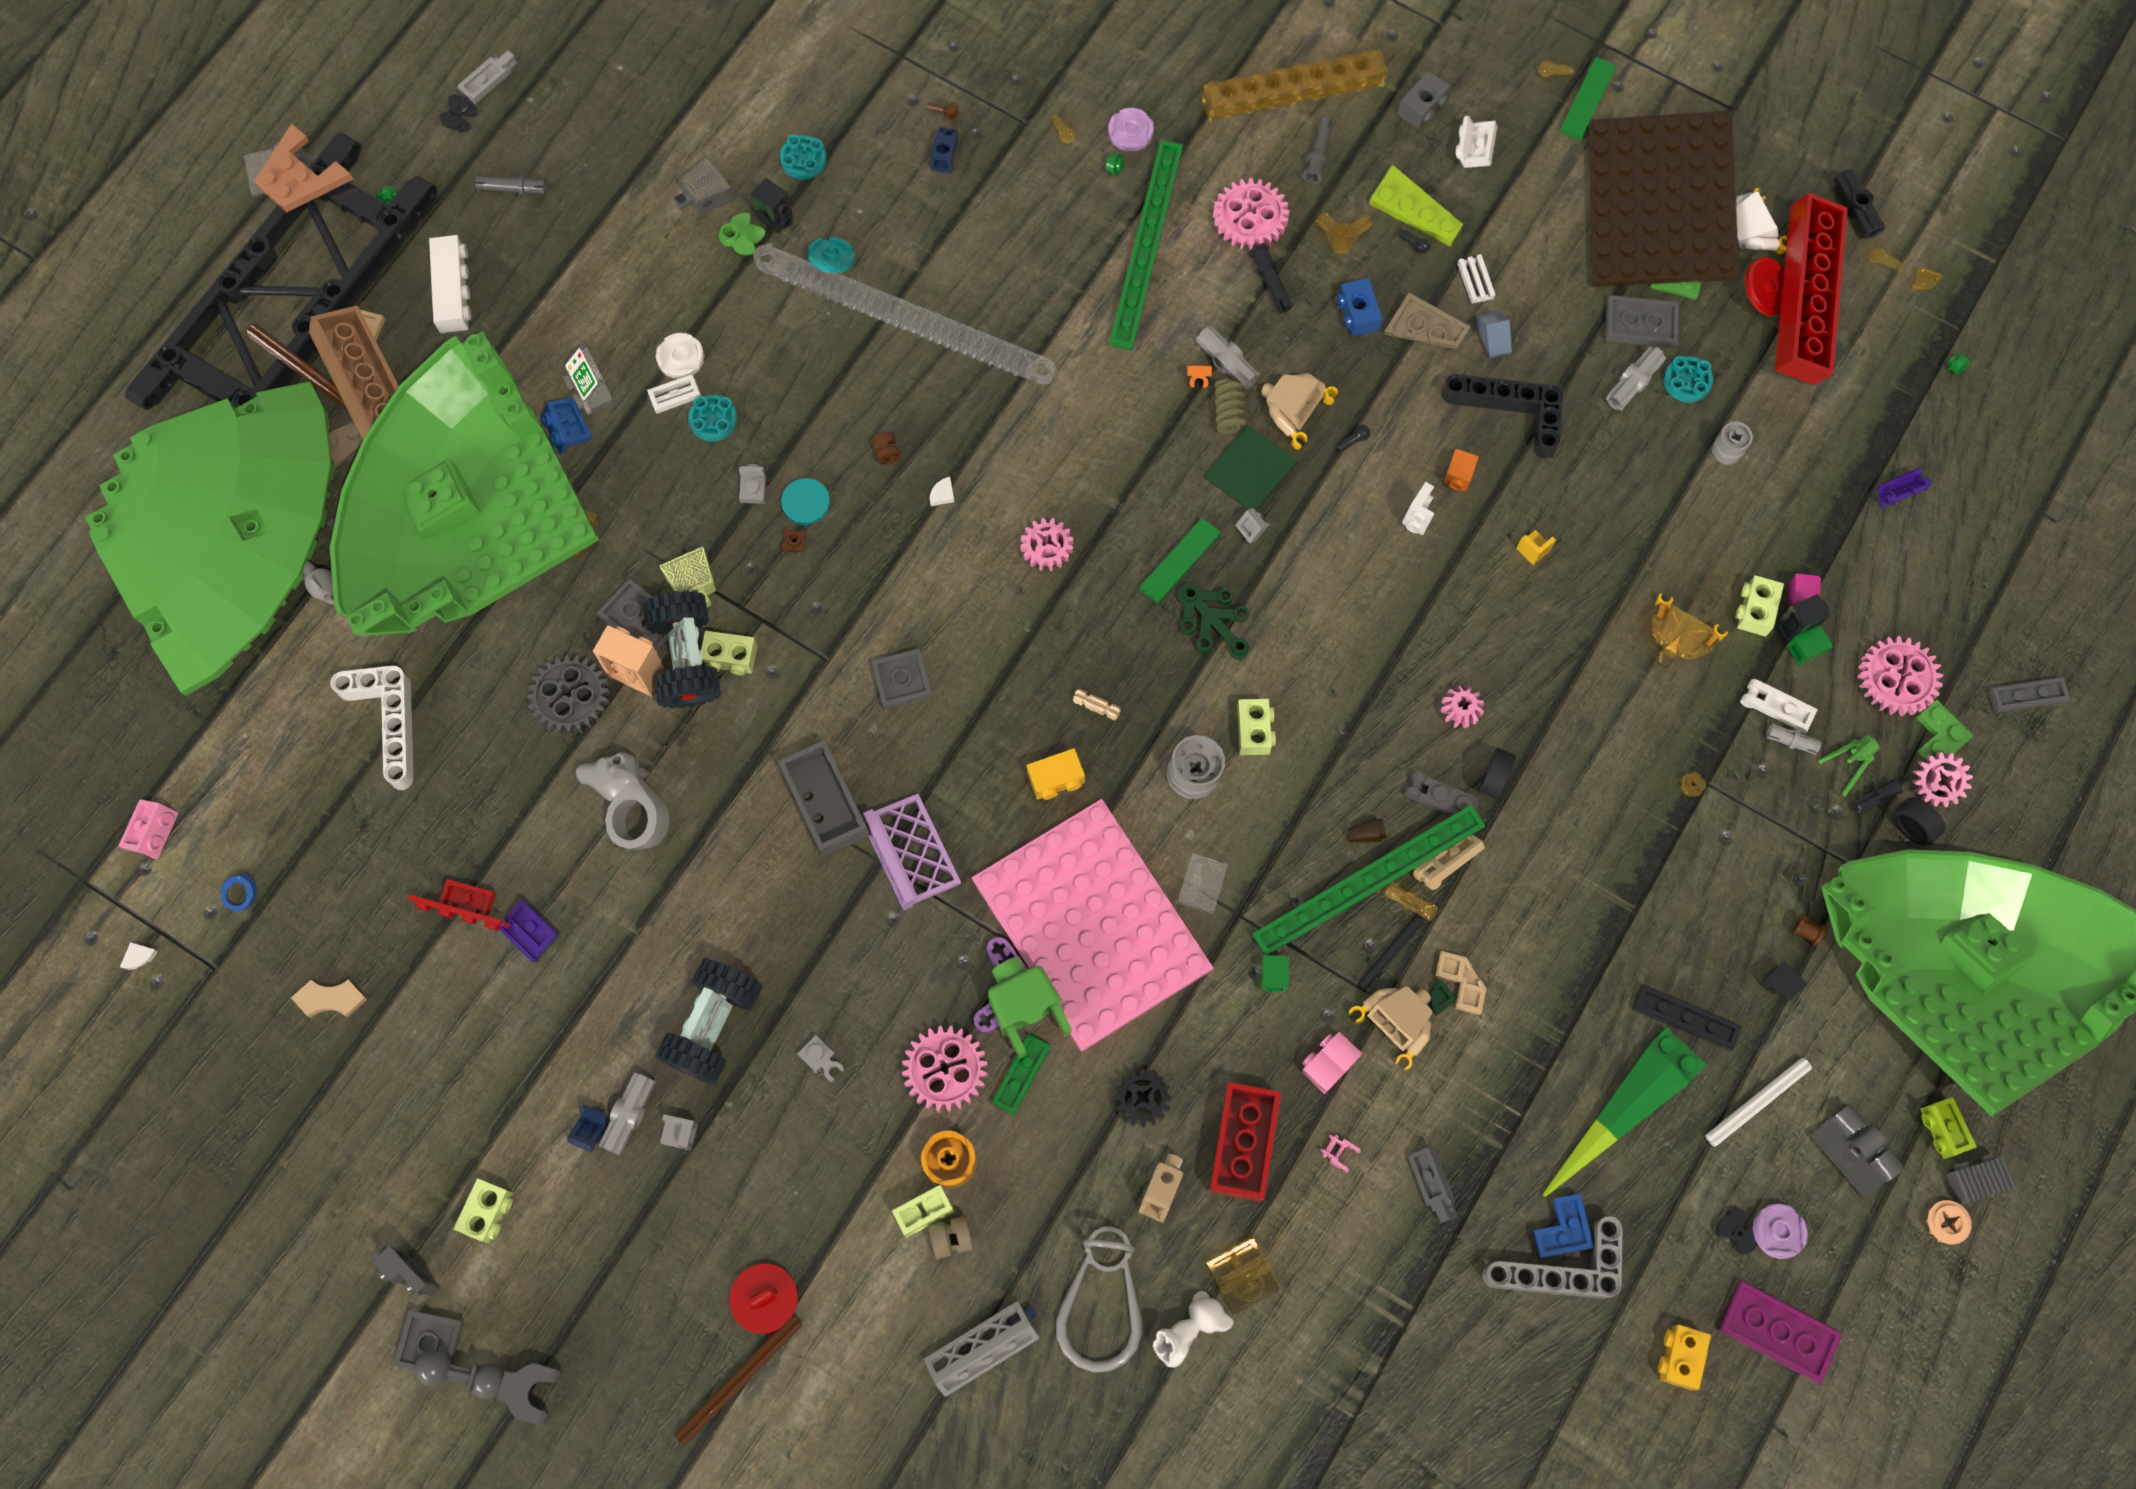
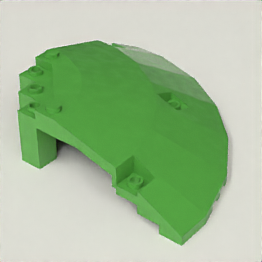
M310 381L257 392V397L237 408L227 398L152 425L130 437L132 444L113 454L121 474L99 485L107 505L86 516L91 529L89 534L95 548L133 618L144 625L151 640L150 645L179 691L185 696L219 678L234 664L232 660L243 650L246 652L252 647L250 643L258 635L268 632L276 620L274 615L280 606L284 607L286 605V597L292 589L296 590L305 575L302 571L307 559L311 560L318 543L315 539L320 527L324 528L327 510L325 509L326 499L330 498V492L328 491L329 481L333 480L335 467L331 459L330 450L332 449V442L329 440L328 430L330 429L328 412L315 386Z

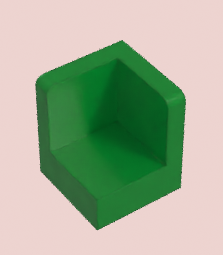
M1818 626L1795 636L1787 647L1800 667L1826 655L1833 645L1822 627Z
M1263 955L1261 959L1260 991L1287 992L1289 988V957Z

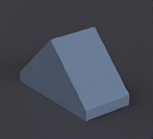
M1499 311L1476 315L1475 321L1488 359L1511 354L1510 320Z

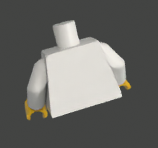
M1756 188L1753 193L1736 196L1739 248L1775 250L1778 254H1785L1787 246L1783 244L1787 241V236H1782L1779 240L1777 239L1779 237L1778 229L1764 204L1766 196L1761 197L1759 194L1761 190Z

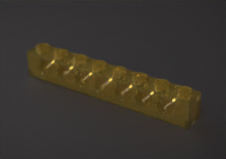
M1368 50L1360 54L1344 55L1330 60L1323 59L1315 63L1299 64L1285 69L1278 68L1270 72H1258L1250 76L1233 77L1230 80L1220 82L1213 81L1203 85L1202 101L1208 121L1385 86L1388 72L1381 50Z

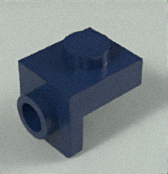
M583 1104L581 1116L568 1135L567 1143L592 1153L607 1129V1114L598 1107H590Z

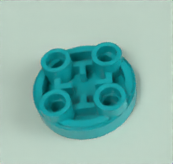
M790 135L780 151L782 169L790 177L799 180L811 179L820 174L826 165V152L822 141L811 136Z
M1691 356L1675 357L1667 367L1663 377L1667 392L1681 402L1692 403L1700 401L1709 393L1713 385L1711 364L1706 360H1700Z
M719 395L698 396L690 408L688 420L693 433L698 438L715 442L723 440L732 434L737 425V413L728 397Z

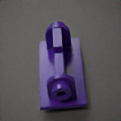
M1917 468L1878 485L1880 508L1890 504L1895 505L1897 501L1920 491H1927L1932 485L1931 480L1928 477H1922L1921 468Z

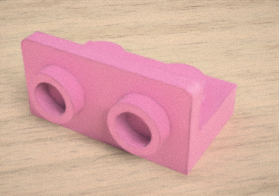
M139 800L119 847L158 859L178 816V812L160 803Z

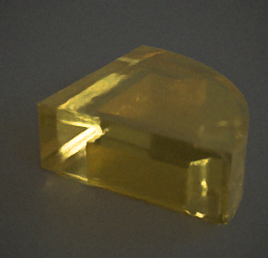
M1920 267L1916 273L1911 290H1930L1938 284L1943 275Z

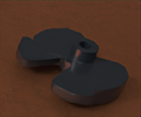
M453 94L448 99L449 111L440 114V122L447 128L458 129L459 133L467 132L471 125L461 118L462 114L476 117L477 108L473 103L470 104L469 100L465 97Z
M1741 1209L1729 1210V1214L1723 1217L1717 1224V1235L1721 1238H1731L1732 1241L1736 1242L1739 1255L1745 1256L1753 1252L1758 1245L1755 1241L1753 1225L1744 1230L1741 1225L1746 1215L1745 1211Z

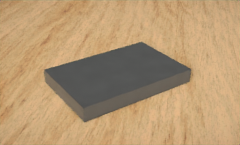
M1608 295L1606 299L1605 341L1677 347L1679 302Z
M629 578L596 614L615 629L619 626L629 631L630 636L637 639L639 637L648 639L653 643L652 646L658 655L669 643L667 633L663 635H658V633L652 634L651 631H647L642 605L643 602H646L648 598H653V596Z

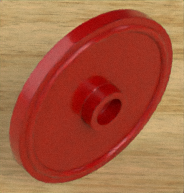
M1768 257L1756 259L1749 265L1745 276L1747 295L1756 310L1766 316H1776L1780 314L1784 269L1777 261Z
M758 1264L744 1270L733 1283L729 1297L730 1309L737 1323L744 1329L757 1334H768L781 1328L794 1315L798 1303V1292L794 1280L785 1270L772 1264Z

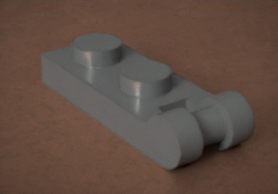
M1413 771L1410 778L1412 781L1411 785L1406 788L1404 793L1407 798L1450 816L1471 804L1476 810L1480 800L1478 797L1429 778L1419 771ZM1421 786L1428 788L1426 794L1419 791Z

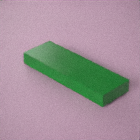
M1029 1033L1023 1043L1026 1056L1021 1059L1018 1056L1015 1057L991 1102L993 1106L1014 1117L1052 1048V1045Z

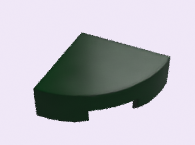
M1441 979L1437 981L1430 993V1006L1435 1016L1457 1000Z

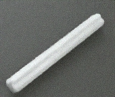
M1805 1058L1799 1059L1707 1133L1706 1139L1712 1146L1720 1144L1812 1069L1811 1064Z

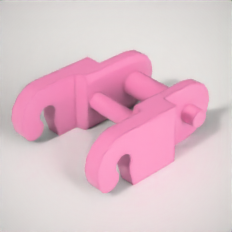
M1329 1135L1331 1141L1326 1149H1320V1152L1323 1153L1322 1156L1324 1158L1327 1156L1331 1159V1164L1348 1173L1349 1169L1338 1162L1339 1156L1346 1147L1350 1150H1355L1354 1152L1360 1154L1361 1150L1346 1139L1340 1141L1338 1139L1339 1136ZM1337 1143L1341 1147L1334 1156L1330 1152Z

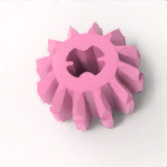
M1461 685L1457 686L1456 691L1449 689L1447 697H1443L1441 701L1444 705L1441 708V713L1448 714L1445 718L1446 722L1455 721L1454 728L1458 727L1459 723H1462L1465 729L1469 727L1470 723L1475 725L1478 722V717H1482L1484 713L1481 709L1484 701L1477 700L1480 696L1479 692L1470 693L1472 690L1471 686L1467 687L1466 691H1463ZM1463 704V708L1466 706L1467 709L1462 710V706L1459 708L1458 705Z

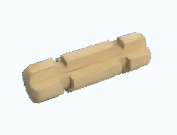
M1078 689L1074 694V703L1081 706L1084 704L1086 708L1101 715L1106 714L1112 720H1117L1120 715L1121 708L1113 703L1109 705L1108 701L1093 694L1087 695V692Z

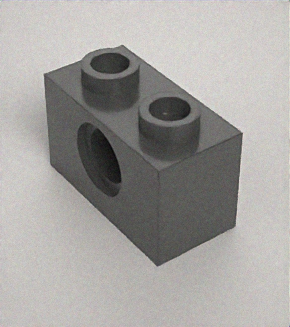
M1427 71L1402 98L1397 114L1417 129H1420L1424 123L1428 124L1433 119L1438 108L1442 109L1449 100L1448 92L1450 85L1430 71Z

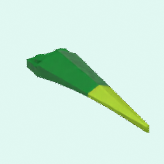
M1667 1027L1664 1028L1643 1051L1602 1112L1545 1189L1543 1197L1548 1196L1687 1086L1707 1064Z

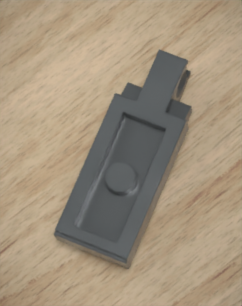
M1434 1145L1408 1154L1426 1205H1430L1433 1211L1436 1210L1440 1223L1457 1218L1453 1204L1455 1203L1453 1193Z

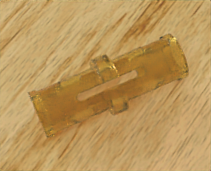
M1394 882L1388 886L1385 892V897L1403 905L1406 911L1410 912L1412 910L1428 921H1431L1437 913L1438 906L1420 898L1419 894L1415 891L1411 893Z

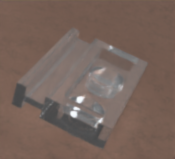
M1192 853L1177 903L1213 914L1228 864Z

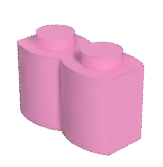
M1340 1032L1335 1036L1330 1033L1320 1044L1323 1049L1317 1055L1312 1052L1302 1063L1305 1068L1301 1073L1323 1094H1326L1362 1055Z

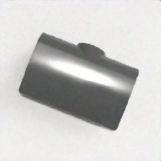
M1850 1103L1838 1110L1811 1133L1812 1138L1865 1199L1883 1183L1892 1180L1905 1169L1903 1164L1885 1145L1887 1142L1881 1132L1874 1126L1868 1125Z

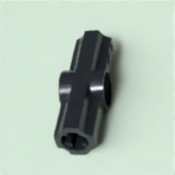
M1848 169L1837 175L1833 181L1847 204L1845 206L1848 208L1847 215L1856 220L1865 238L1876 237L1886 227L1872 204L1874 201L1871 191L1864 189L1854 170Z

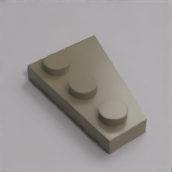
M1408 293L1384 331V335L1458 350L1471 327Z

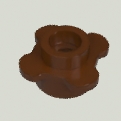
M790 528L785 529L783 532L785 539L781 545L782 549L793 553L805 551L807 532L803 529L799 531H792Z

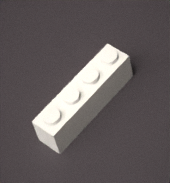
M458 235L429 238L433 321L440 333L468 330L471 311L469 306H467V300L470 299L469 287L466 285V279H469V271L464 261V258H468L467 247L461 243Z

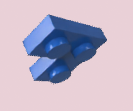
M1581 1194L1552 1199L1558 1226L1532 1231L1538 1258L1594 1248Z

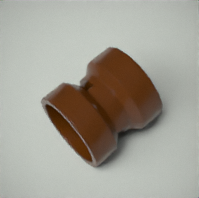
M883 432L872 438V445L877 450L876 457L880 465H889L901 458L899 448L895 446L896 438L894 433Z

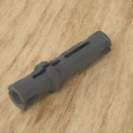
M476 175L475 178L476 182H485V184H475L477 190L519 192L520 195H526L527 193L546 195L548 188L538 187L548 186L546 179H527L526 176L508 178Z

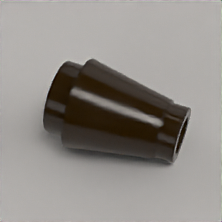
M1376 817L1348 828L1351 843L1381 842L1382 839L1387 838L1383 819L1376 820Z

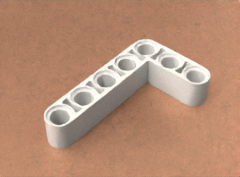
M397 666L336 673L331 678L330 684L332 689L342 699L352 701L381 697L384 778L397 790L409 788L414 778L410 679ZM400 677L399 682L392 684L393 679ZM375 680L372 686L367 687L369 681ZM350 682L348 688L341 690L345 683ZM401 700L398 707L392 708L396 701ZM402 724L398 731L393 732V728L396 725ZM402 748L399 755L393 756L396 749ZM403 771L402 777L394 780V776L398 772Z

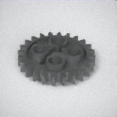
M566 655L564 662L555 657V665L547 661L546 666L548 669L538 668L541 676H532L536 685L528 686L533 694L527 695V698L532 702L528 707L531 711H535L532 714L536 720L540 719L539 723L542 727L547 725L550 732L557 728L559 735H562L564 730L567 729L569 735H572L574 728L583 733L582 726L586 725L591 729L590 721L600 722L597 714H606L602 705L610 704L605 696L611 695V692L608 688H605L609 685L607 679H603L605 674L602 670L598 671L599 668L596 663L590 666L588 658L584 659L581 663L578 655L571 661L569 656ZM578 675L576 681L568 682L571 676ZM550 689H557L554 695L547 696V692ZM570 692L572 696L568 698L566 694ZM586 694H591V695H592L591 698H590L588 701H586V702H582V701H581V699H582V697H583L584 695H586ZM570 708L566 715H559L562 709Z

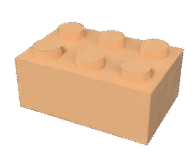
M607 625L593 650L608 677L651 697L656 690L655 676L666 671L651 641L644 637L637 639L630 636L629 631L619 626L615 629Z

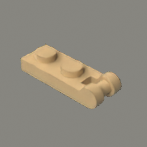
M1471 835L1417 867L1413 873L1414 878L1420 882H1425L1428 888L1436 890L1441 885L1443 879L1485 849L1483 841Z

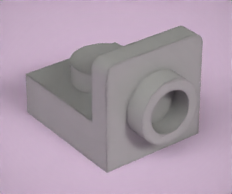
M756 464L740 466V503L765 504L766 474L764 467Z

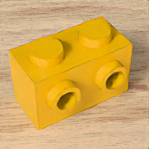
M1074 748L1026 765L1027 774L1037 800L1041 798L1044 800L1054 798L1058 795V792L1066 789L1067 791L1077 790L1085 783V774Z
M1681 1325L1671 1326V1330H1667L1664 1338V1345L1667 1346L1665 1357H1661L1658 1365V1373H1661L1660 1381L1689 1390H1699L1711 1335Z

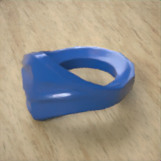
M238 873L226 879L221 888L223 904L232 911H243L250 907L257 893L254 879L244 873ZM234 883L245 885L247 895L245 902L241 905L232 904L227 897L228 890Z

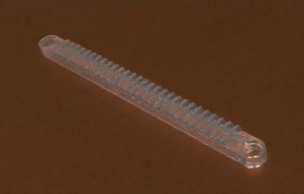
M762 245L754 251L755 265L759 270L778 277L785 283L790 282L792 286L797 285L802 290L805 288L809 293L815 292L819 297L822 295L827 300L832 299L834 303L837 304L839 302L844 307L849 306L851 310L856 309L861 314L866 313L868 317L874 316L878 321L883 320L886 324L891 323L895 328L900 327L903 331L908 330L911 334H917L920 338L925 337L928 341L933 340L937 345L942 344L945 348L950 347L954 352L960 351L962 355L967 354L972 359L977 358L981 363L984 361L987 365H994L996 369L1001 368L1006 373L1011 372L1014 376L1019 375L1043 385L1049 384L1055 378V364L1044 356L839 273L821 271L812 266L809 261L772 246ZM764 254L772 256V259L767 263L759 260ZM1048 367L1050 373L1046 376H1041L1037 373L1038 368Z

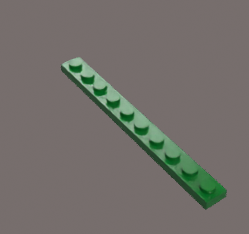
M1160 140L1110 338L1111 347L1133 351L1183 144Z
M1471 804L1252 933V936L1263 954L1270 955L1482 830L1485 824Z

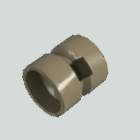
M965 1216L951 1219L947 1225L944 1222L928 1225L936 1260L951 1256L953 1251L960 1254L973 1250ZM956 1233L958 1239L951 1241L949 1234Z

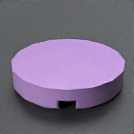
M1124 108L1111 117L1108 124L1109 138L1113 145L1121 150L1128 152L1141 150L1152 140L1154 135L1153 121L1143 110Z
M1781 1203L1771 1204L1760 1210L1754 1219L1753 1233L1755 1241L1761 1250L1777 1259L1794 1257L1807 1244L1808 1231L1806 1223L1801 1216L1799 1217L1794 1212L1796 1210L1791 1206Z

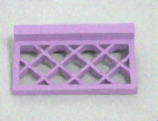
M919 794L876 811L871 809L863 813L862 818L867 827L869 839L903 910H907L913 907L915 903L961 884ZM915 803L919 810L917 818L903 814L905 806ZM885 814L896 816L897 820L894 827L884 825L880 816ZM900 818L914 823L911 834L896 829ZM917 824L928 828L930 832L928 840L913 836ZM894 834L908 839L904 850L893 846L891 841ZM911 840L925 845L921 856L907 852ZM928 847L939 851L941 856L938 863L924 858ZM905 856L919 861L915 873L904 869L902 862ZM921 863L936 868L932 879L917 874ZM938 869L949 872L952 881L945 884L936 881L935 877ZM915 879L929 883L928 890L917 895L913 888Z

